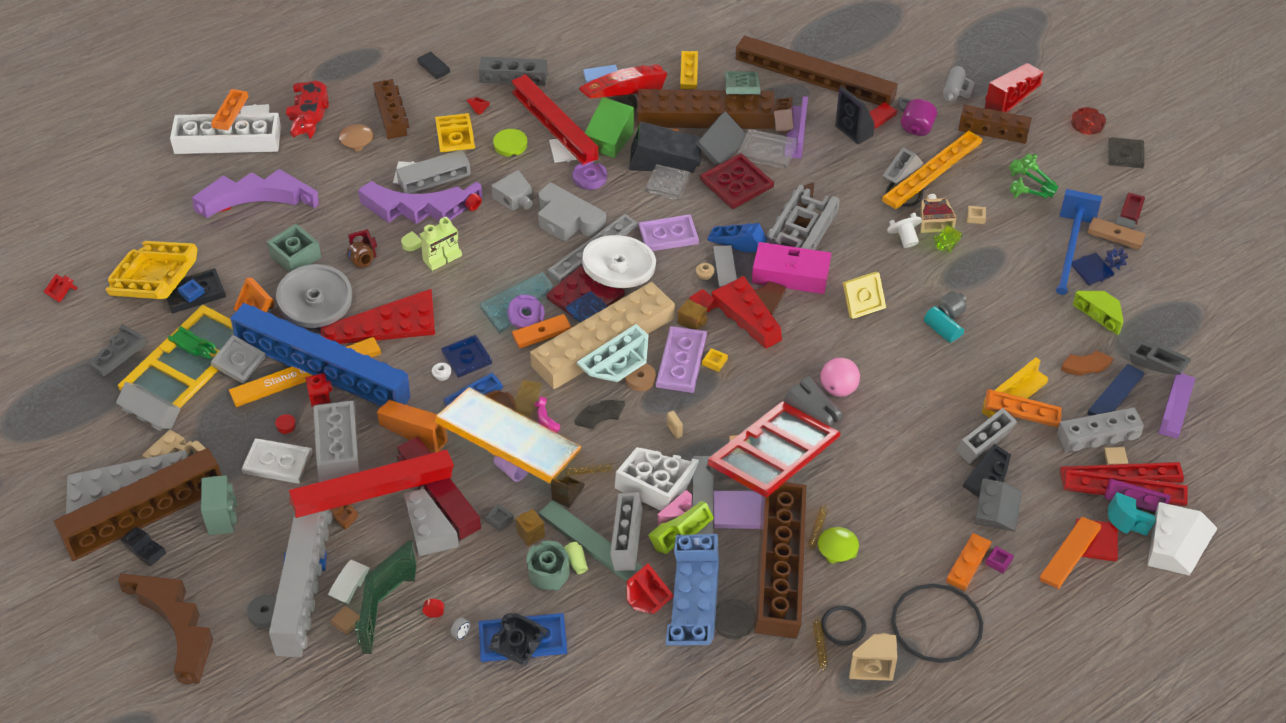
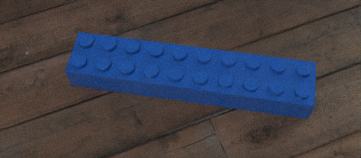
M245 303L230 318L234 336L266 353L265 356L290 367L293 366L312 375L325 373L326 381L330 380L331 385L379 406L385 405L388 400L406 405L411 398L408 374L403 370L389 366L385 362H379L368 355H363L352 348L342 346L336 341L326 339L320 334L312 333L304 327H298L287 320H282L271 313H266L255 306Z

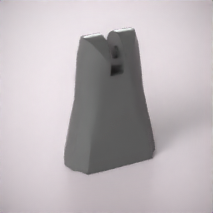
M810 375L804 378L800 385L796 384L789 389L784 398L785 403L830 427L834 422L839 421L843 417L840 409L825 395Z

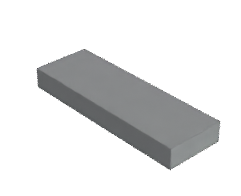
M731 245L713 247L719 288L737 279Z

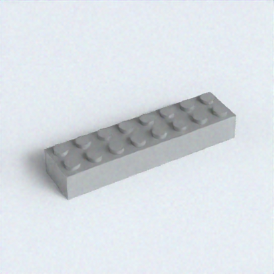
M329 510L295 518L294 515L269 631L276 656L302 657L303 649L307 648L308 638L306 633L311 628L310 613L314 612L315 608L313 597L314 594L318 593L317 577L321 576L322 564L319 563V559H324V542L328 541L329 537L327 527L332 522V512H329Z

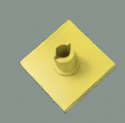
M873 272L843 282L850 318L854 319L886 308L879 272Z

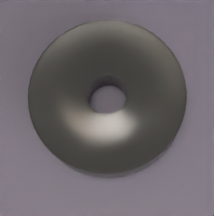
M261 595L250 602L247 614L254 626L258 628H269L271 626L276 597Z

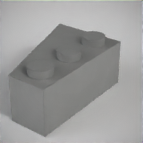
M425 489L404 493L418 556L459 547L457 532Z

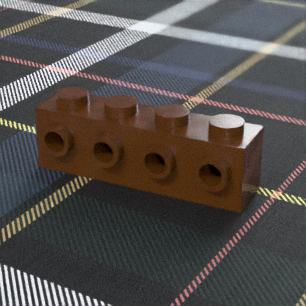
M393 79L374 82L375 98L387 139L408 136L407 128H410L408 118H404L406 117L405 108L401 107L403 102L401 96H398L400 95L398 85H394Z
M964 104L958 131H971L977 135L1026 144L1032 117Z

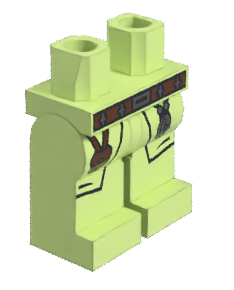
M447 217L440 219L439 224L436 226L430 224L425 226L424 232L420 233L423 261L432 271L445 265L446 261L449 263L462 256L457 241L458 230Z

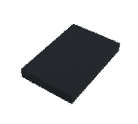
M214 268L182 278L166 299L173 314L225 298L226 294ZM194 279L204 288L205 293L192 302H188L178 292V288Z

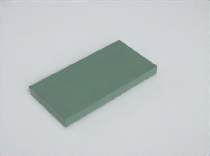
M726 71V94H760L758 72Z

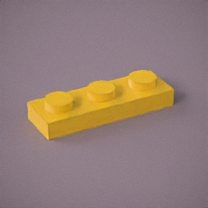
M682 51L680 89H697L698 51Z

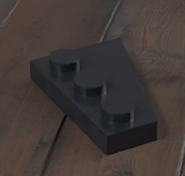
M994 443L962 487L979 498L983 479L1004 482L1011 454Z

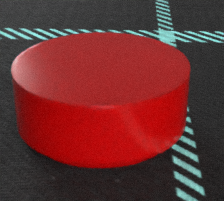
M473 193L467 198L465 207L469 211L476 210L481 205L482 198L477 193Z
M281 415L275 421L277 431L282 434L291 433L296 428L295 418L292 415Z
M428 599L423 603L422 611L428 617L438 618L444 614L445 605L438 599Z

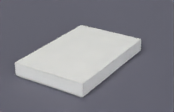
M255 438L241 470L243 474L300 484L313 453L312 448Z

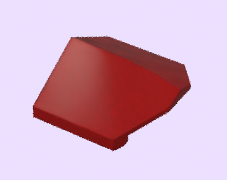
M649 563L626 581V600L634 610L654 614L674 597Z

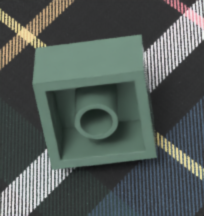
M294 224L267 242L270 257L288 273L299 267L310 265L321 258L319 242L297 224Z
M227 475L202 478L201 512L208 534L233 533L234 524H237V514L234 512V507H237V497L234 495L233 483H229Z

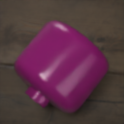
M912 99L907 103L900 120L902 128L910 134L926 136L933 127L937 117V109L929 101Z

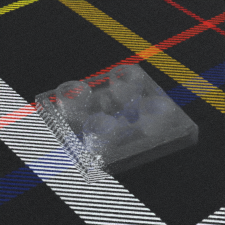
M656 164L645 187V192L679 200L690 177V172Z

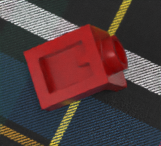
M55 274L43 292L56 301L61 302L70 287L74 290H77L78 287L72 284L74 280L64 275L62 278Z

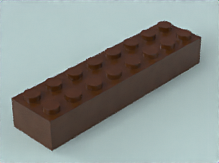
M638 89V127L640 122L663 128H709L726 111L741 129H774V91H760V94H726V90Z
M206 448L128 486L122 487L109 495L103 496L90 504L84 505L71 513L63 515L54 520V524L72 561H76L123 538L136 526L142 529L200 501L202 478L222 475L218 463L210 450Z
M766 479L765 484L767 485V484L770 483L772 480H767V479ZM785 482L768 497L762 496L754 633L797 639L802 619L807 485Z

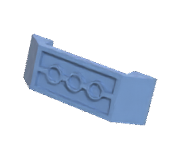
M676 535L674 553L677 566L671 624L667 625L666 646L710 645L714 639L719 577L718 535Z

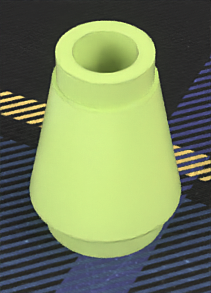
M578 542L566 545L564 549L569 555V564L577 574L586 572L588 567L582 546Z

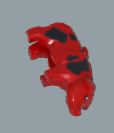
M320 81L300 82L293 85L294 93H302L295 96L294 106L286 108V116H289L290 121H294L290 130L293 138L298 135L308 134L309 139H311L316 131V125L322 120L325 110L329 108L327 86Z

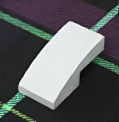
M350 560L337 577L328 595L349 604L357 586L361 587L370 568Z

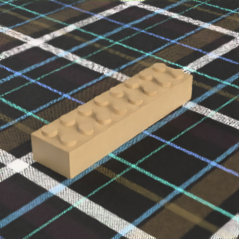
M650 282L530 351L531 367L553 389H556L585 372L577 365V361L635 324L649 334L675 318V303L653 282Z

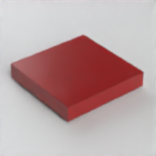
M1076 518L1075 525L1080 520L1079 518ZM1094 521L1101 524V529L1081 557L1117 562L1118 529L1112 523Z

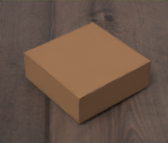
M344 606L331 619V624L348 635L362 619L360 615Z

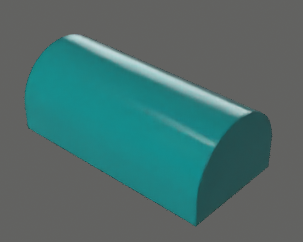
M937 306L932 307L926 313L924 322L949 343L964 335V329Z

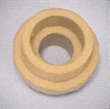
M701 263L696 267V274L700 279L708 280L714 274V267L709 263Z

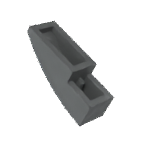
M1139 340L1130 352L1132 363L1167 374L1181 375L1191 362V358L1158 343L1153 346L1142 340Z

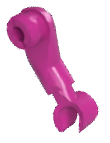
M540 396L539 402L536 401L534 403V406L539 408L537 410L538 423L557 433L560 430V424L547 416V409H545L547 398Z

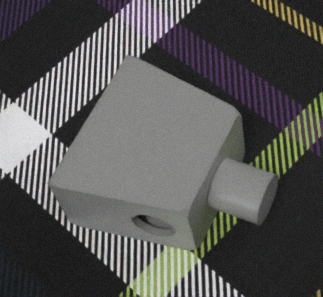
M519 170L491 185L492 198L510 210H516L521 206L526 210L532 207V188Z

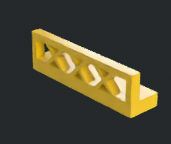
M1037 357L995 389V391L1028 399L1048 382V377L1038 371L1041 360ZM984 400L982 413L990 418L997 412L985 410Z

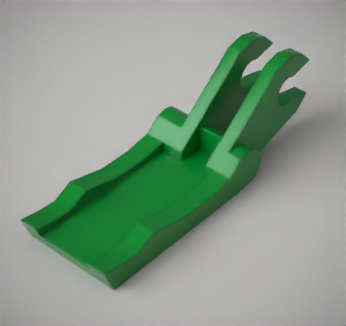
M182 326L178 328L179 330L175 334L167 337L169 341L195 357L199 355L210 359L212 358L209 355L210 353H217L214 350L216 346L212 342L196 336Z

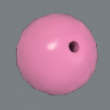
M833 358L822 368L820 380L824 390L830 395L846 397L857 389L860 382V373L856 364L850 359Z

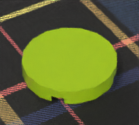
M505 129L495 135L493 145L495 151L500 155L510 157L516 154L517 156L526 150L527 137L520 130Z

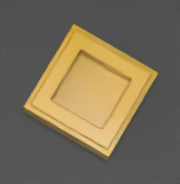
M711 348L702 360V365L719 372L728 360V355Z

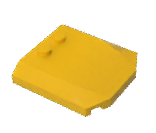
M144 241L142 248L139 250L133 249L128 252L108 278L109 288L106 287L108 295L151 299L168 298L195 263L197 247L193 243Z

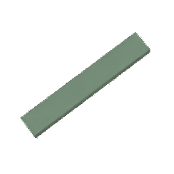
M552 500L539 512L541 519L572 542H578L584 551L624 581H627L643 567L636 562L635 570L614 571L610 555L612 543Z

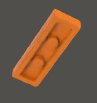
M230 90L211 122L212 128L227 131L230 129L249 97L247 91Z
M972 533L947 576L946 583L965 591L991 547L992 541Z

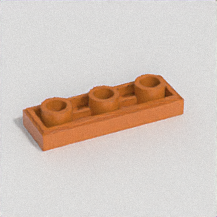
M562 314L512 331V337L518 348L521 349L556 337L569 330L571 325L566 316Z

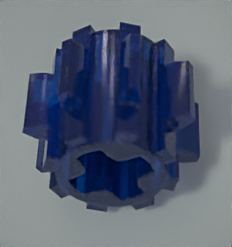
M1114 246L1112 251H1106L1108 257L1105 258V262L1110 263V269L1117 267L1119 270L1121 265H1127L1125 259L1128 258V254H1125L1123 247L1116 249ZM1113 256H1120V259L1113 260Z

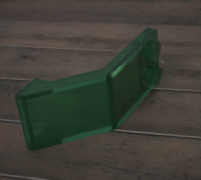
M408 540L365 576L360 620L355 623L358 645L362 646L363 654H372L378 603L403 582H415L417 562L412 540Z

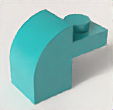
M1116 492L1108 505L1109 520L1117 529L1126 534L1132 530L1147 536L1156 522V516L1136 509V499Z

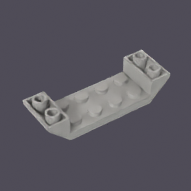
M355 400L314 405L316 459L319 482L360 472L355 422Z

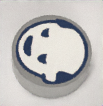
M462 617L457 619L451 627V636L457 640L464 639L470 630V621Z

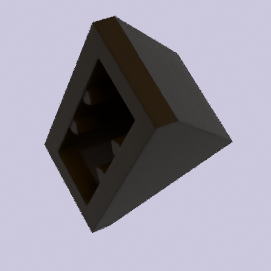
M569 476L554 478L551 480L552 500L569 508L585 484Z

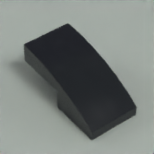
M137 526L120 539L130 551L149 566H152L166 554L164 547L151 540L149 534Z

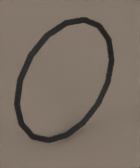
M935 583L919 585L902 594L893 607L891 620L896 638L907 651L923 660L939 663L960 660L973 652L982 639L984 624L979 608L966 594L951 586ZM935 587L951 590L964 597L975 609L979 620L978 638L972 647L958 656L943 659L924 656L910 648L899 635L895 622L897 608L906 596L919 589Z

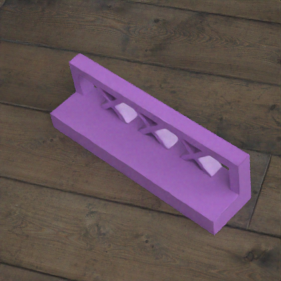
M803 96L802 107L793 106L794 129L787 132L784 157L802 159L808 97Z
M1183 372L1181 375H1175L1159 434L1178 439L1195 377L1184 375Z

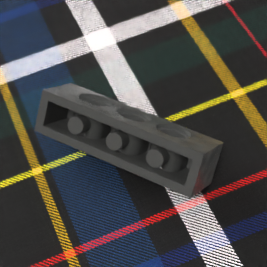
M481 57L479 65V80L481 83L512 84L511 80L526 74L536 85L546 86L548 75L547 60Z

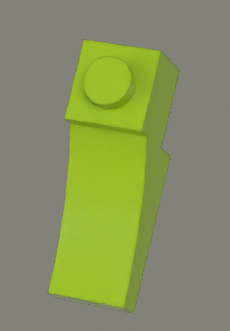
M700 501L684 514L667 523L660 524L648 536L657 552L667 554L675 547L676 535H696L714 517L707 503Z

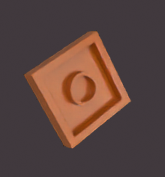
M246 278L233 309L237 311L245 303L267 313L268 309H273L274 300L253 278Z

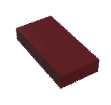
M1128 192L1120 217L1136 221L1137 225L1145 197Z

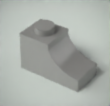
M902 147L883 174V177L898 185L918 170L923 162L915 153Z

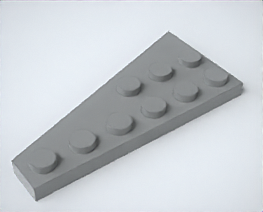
M178 451L68 475L66 514L90 504L103 496L109 495L122 487L128 486L141 478L147 477L160 469L166 468L179 460L187 458V451Z

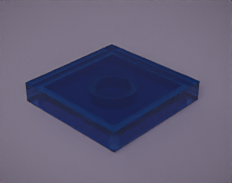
M476 334L441 348L444 357L457 378L492 364L491 357Z

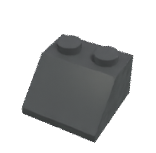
M983 479L974 524L1015 532L1022 491L1004 482Z

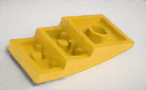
M469 113L435 117L440 152L475 148Z

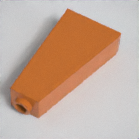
M388 400L377 412L379 425L407 440L418 436L432 453L439 452L448 442L446 428L435 423L438 414L392 400Z

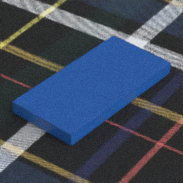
M564 613L526 617L548 630L531 657L567 654ZM502 619L478 621L481 662L508 660V658L488 649L493 635L498 633L502 627Z

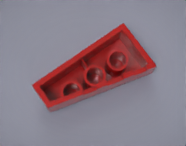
M1026 63L989 82L988 92L985 97V109L1008 112L1041 85L1044 72Z
M744 276L711 292L712 297L715 299V307L717 309L720 308L728 318H732L741 329L744 328L765 349L782 341L781 327Z

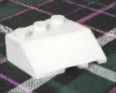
M636 447L616 471L615 489L623 493L639 492L642 502L662 511L686 491L699 460H683L681 456L677 455L668 457L658 451Z
M1159 502L1154 515L1156 516V522L1152 528L1147 566L1190 576L1212 536L1215 534L1217 527L1201 511Z

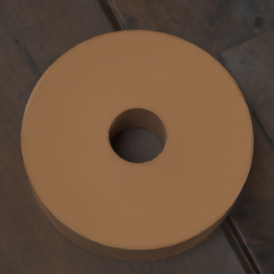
M644 364L627 375L625 382L632 390L646 391L654 386L656 372L651 365Z

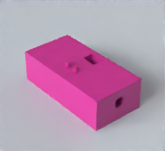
M759 242L753 265L752 283L766 285L770 281L786 286L787 289L825 294L830 270L831 252Z

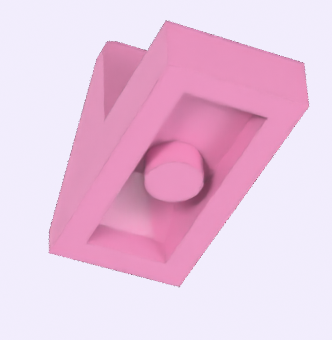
M687 490L684 491L659 512L657 526L667 523L690 510L692 507V494Z

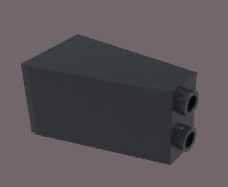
M640 122L631 144L629 170L694 173L696 166L699 167L701 163V156H699L701 149L696 145L700 137Z

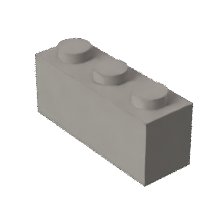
M125 382L116 401V404L122 406L124 412L136 414L137 419L143 422L149 421L152 423L151 427L161 431L163 428L172 429L181 409L140 385Z
M1002 408L962 439L956 451L970 465L989 450L994 443H998L1008 435L1017 421Z

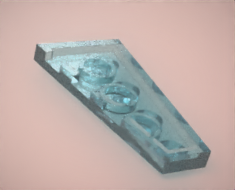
M541 272L480 303V309L498 333L501 334L511 325L507 316V309L509 303L519 295L528 294L534 296L539 301L552 290L553 284ZM527 309L521 310L522 314L527 311Z

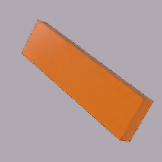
M991 389L986 391L985 410L998 412L1004 408L1013 417L1059 427L1062 407Z
M1082 516L1040 575V581L1059 589L1100 531L1101 524Z

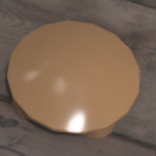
M362 124L347 126L341 131L339 136L340 143L346 147L353 148L354 151H361L364 146L374 139L372 129Z

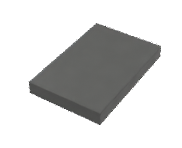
M724 111L696 142V145L718 166L733 155L748 135Z

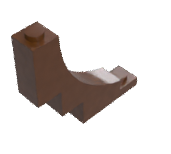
M120 573L118 582L122 592L136 594L139 604L158 613L174 631L177 641L174 673L177 681L187 685L191 683L199 684L213 637L210 628L196 626L200 616L196 604L183 602L186 594L183 581Z

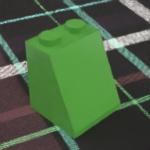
M602 97L585 131V134L598 146L599 153L613 158L618 155L634 133V107Z

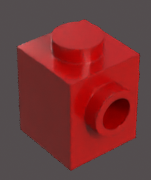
M325 373L305 377L311 407L331 403L329 392H332L330 380L326 381Z

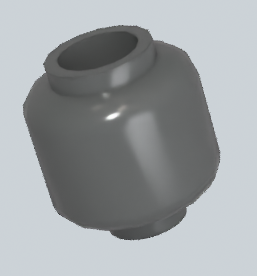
M951 291L939 300L938 308L951 319H955L966 310L965 302L967 300L962 293Z

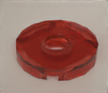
M1090 107L1078 109V111L1072 114L1071 119L1072 127L1076 131L1088 135L1100 133L1106 123L1105 115L1098 113L1097 109Z

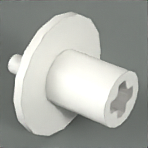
M916 213L910 214L911 218L897 223L894 220L889 221L888 233H899L904 248L912 247L919 243L914 227L919 225L922 219L917 217Z

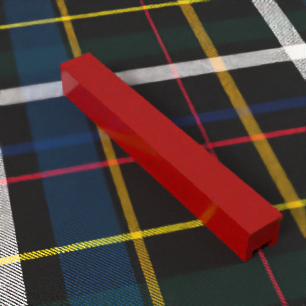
M526 74L511 80L516 90L512 91V94L582 165L598 160V146Z
M443 450L289 490V502L294 509L295 518L451 478L454 464L448 451Z

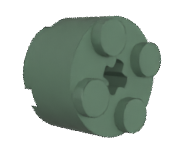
M543 541L540 545L536 547L534 545L527 553V570L530 583L544 590L556 591L561 589L569 577L570 569L569 555L560 543Z

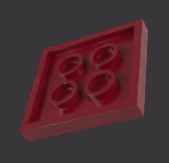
M742 153L700 175V180L732 210L774 187V182Z
M582 265L546 294V299L578 320L567 308L591 294L599 301L596 303L598 305L601 303L602 308L605 309L624 297L625 290L606 286L595 281L585 272ZM588 305L591 308H593L597 313L602 311L600 309L601 306H599V308L597 309L594 305ZM590 308L587 312L584 311L582 313L585 317L591 316V313L595 315Z

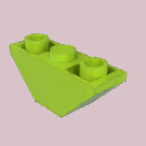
M1077 291L1075 293L1073 306L1116 335L1120 334L1123 325V315L1119 300L1105 291Z

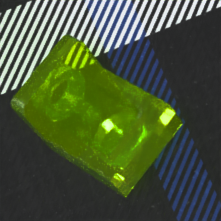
M946 225L940 235H935L933 239L935 246L939 250H946L951 253L963 235L953 227Z

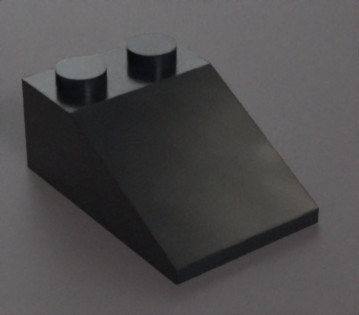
M841 86L839 87L835 127L856 144H860L873 136L875 123L866 105Z

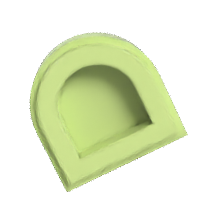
M413 231L401 239L402 248L406 251H414L421 247V239Z

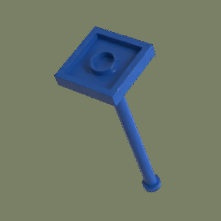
M1070 189L1065 191L1059 217L1074 219L1060 283L1056 288L1058 294L1064 295L1068 291L1066 286L1081 221L1091 223L1093 217L1097 218L1102 196Z

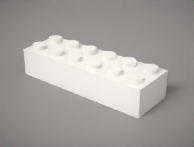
M278 113L238 114L228 131L212 128L211 122L216 114L175 115L170 137L174 154L278 152L281 135V123Z

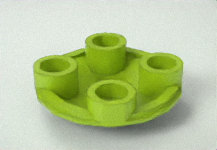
M832 527L823 531L819 536L818 548L822 555L826 557L827 562L833 564L855 558L858 553L859 542L858 538L850 530Z

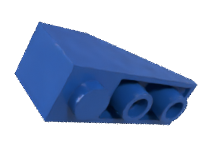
M759 223L713 227L707 238L710 242L723 246L731 245L733 249L745 253L757 252L759 242L766 243L768 240Z

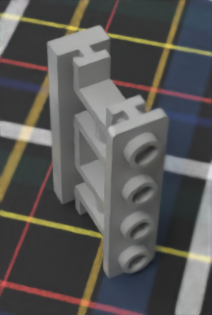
M800 184L797 190H793L789 203H785L781 216L776 218L773 229L768 231V243L781 245L783 242L797 248L815 250L839 210V198L832 196L829 199V196H825L822 202L810 198V189L807 188L805 190L803 185ZM800 201H801V204L807 206L806 209H805V208H802V207H800V206H798V204L800 203ZM814 209H817V210L823 212V213L821 214L820 218H819V214H818V213L813 212ZM798 216L810 218L811 221L807 228L793 224ZM785 227V230L792 233L790 235H787L785 233H782V230ZM798 235L807 238L804 244L803 240L797 238Z

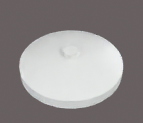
M610 235L597 238L585 247L582 265L585 272L601 284L616 288H630L647 282L653 276L656 258L652 250L641 241L627 236Z

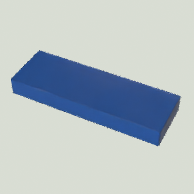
M492 372L444 398L443 402L446 406L450 405L469 387L486 395L495 390H502L503 384ZM471 399L458 412L477 402Z

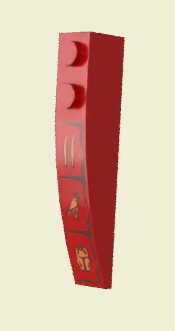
M658 64L631 67L594 79L580 86L579 90L589 99L636 94L638 89L662 90L668 73Z

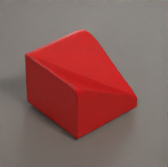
M704 289L689 297V300L706 307L707 313L715 308V299Z

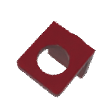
M368 229L348 234L350 245L354 243L353 239L355 237L362 236L363 239L360 242L368 244L374 253V258L377 257L375 251L377 243L375 237L371 238Z

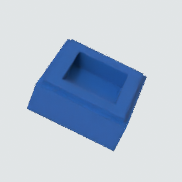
M194 279L178 288V292L188 302H192L205 293L204 288Z

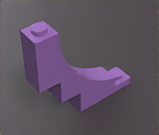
M280 169L266 179H262L251 172L237 183L223 175L192 197L194 211L206 218L230 206L256 201L281 202L294 206L302 201L313 208L319 205L318 192Z
M370 181L358 190L360 203L388 223L401 214L415 224L428 215L438 222L444 217L452 220L467 209L465 202L470 195L477 193L483 198L482 187L478 182L468 186L464 191L456 186L448 190L427 194L396 192L379 186L373 181Z

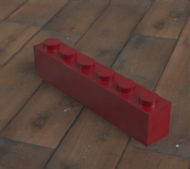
M417 436L398 446V456L396 457L398 462L431 454V452ZM450 478L417 486L419 490L425 489L455 529L460 540L481 529L480 516Z

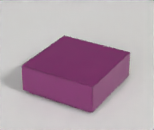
M995 546L987 557L985 564L1004 574L1013 561L1014 555Z

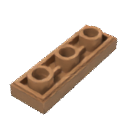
M1093 217L1087 233L1138 250H1140L1146 236L1145 233Z

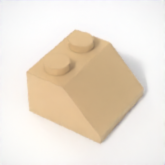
M887 633L874 634L852 653L849 679L893 681L897 662L896 635H889Z

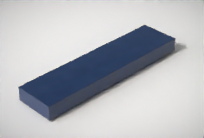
M1127 364L1091 406L1087 414L1093 416L1116 411L1141 381L1145 373Z

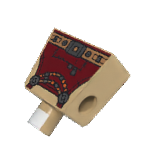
M929 194L926 199L922 200L920 217L922 219L920 233L954 231L956 215L947 199H937L935 194Z

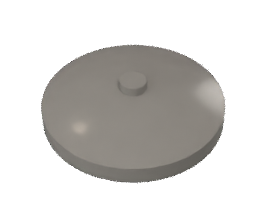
M320 264L302 266L288 273L279 283L276 292L277 305L281 314L293 324L308 328L327 326L341 319L349 310L352 303L351 284L342 272L333 267Z

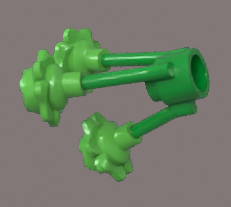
M1026 154L1020 160L1015 159L1010 164L1009 169L1012 172V177L1021 173L1042 185L1040 188L1042 192L1024 186L1023 179L1020 177L1017 181L1014 180L1010 186V192L1014 194L1015 199L1021 193H1031L1045 199L1048 196L1052 198L1059 187L1056 185L1057 182L1051 180L1039 169V166L1036 164L1037 154ZM1028 169L1038 172L1045 181L1028 172Z

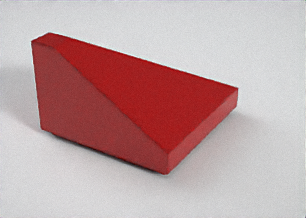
M479 97L467 99L469 105L478 115H481L490 105L489 101Z

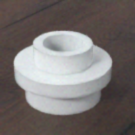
M438 363L432 368V375L439 381L447 380L451 374V367L446 363Z

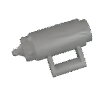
M955 66L949 72L943 89V97L947 101H955L959 95L966 99L971 98L975 82L966 78L965 70L962 67ZM963 84L967 86L966 90L962 89Z

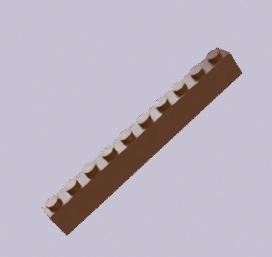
M745 35L736 46L735 60L839 92V87L842 86L856 98L881 105L885 102L891 106L897 94L898 83Z

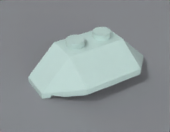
M635 324L577 361V365L589 376L618 382L646 364L648 334Z

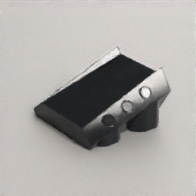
M511 612L503 616L501 620L502 627L498 633L493 635L488 649L520 665L526 666L548 630L522 615Z

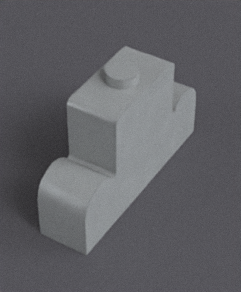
M550 182L539 192V208L541 211L538 212L539 227L547 233L567 241L579 229H581L582 234L585 236H594L606 226V212Z

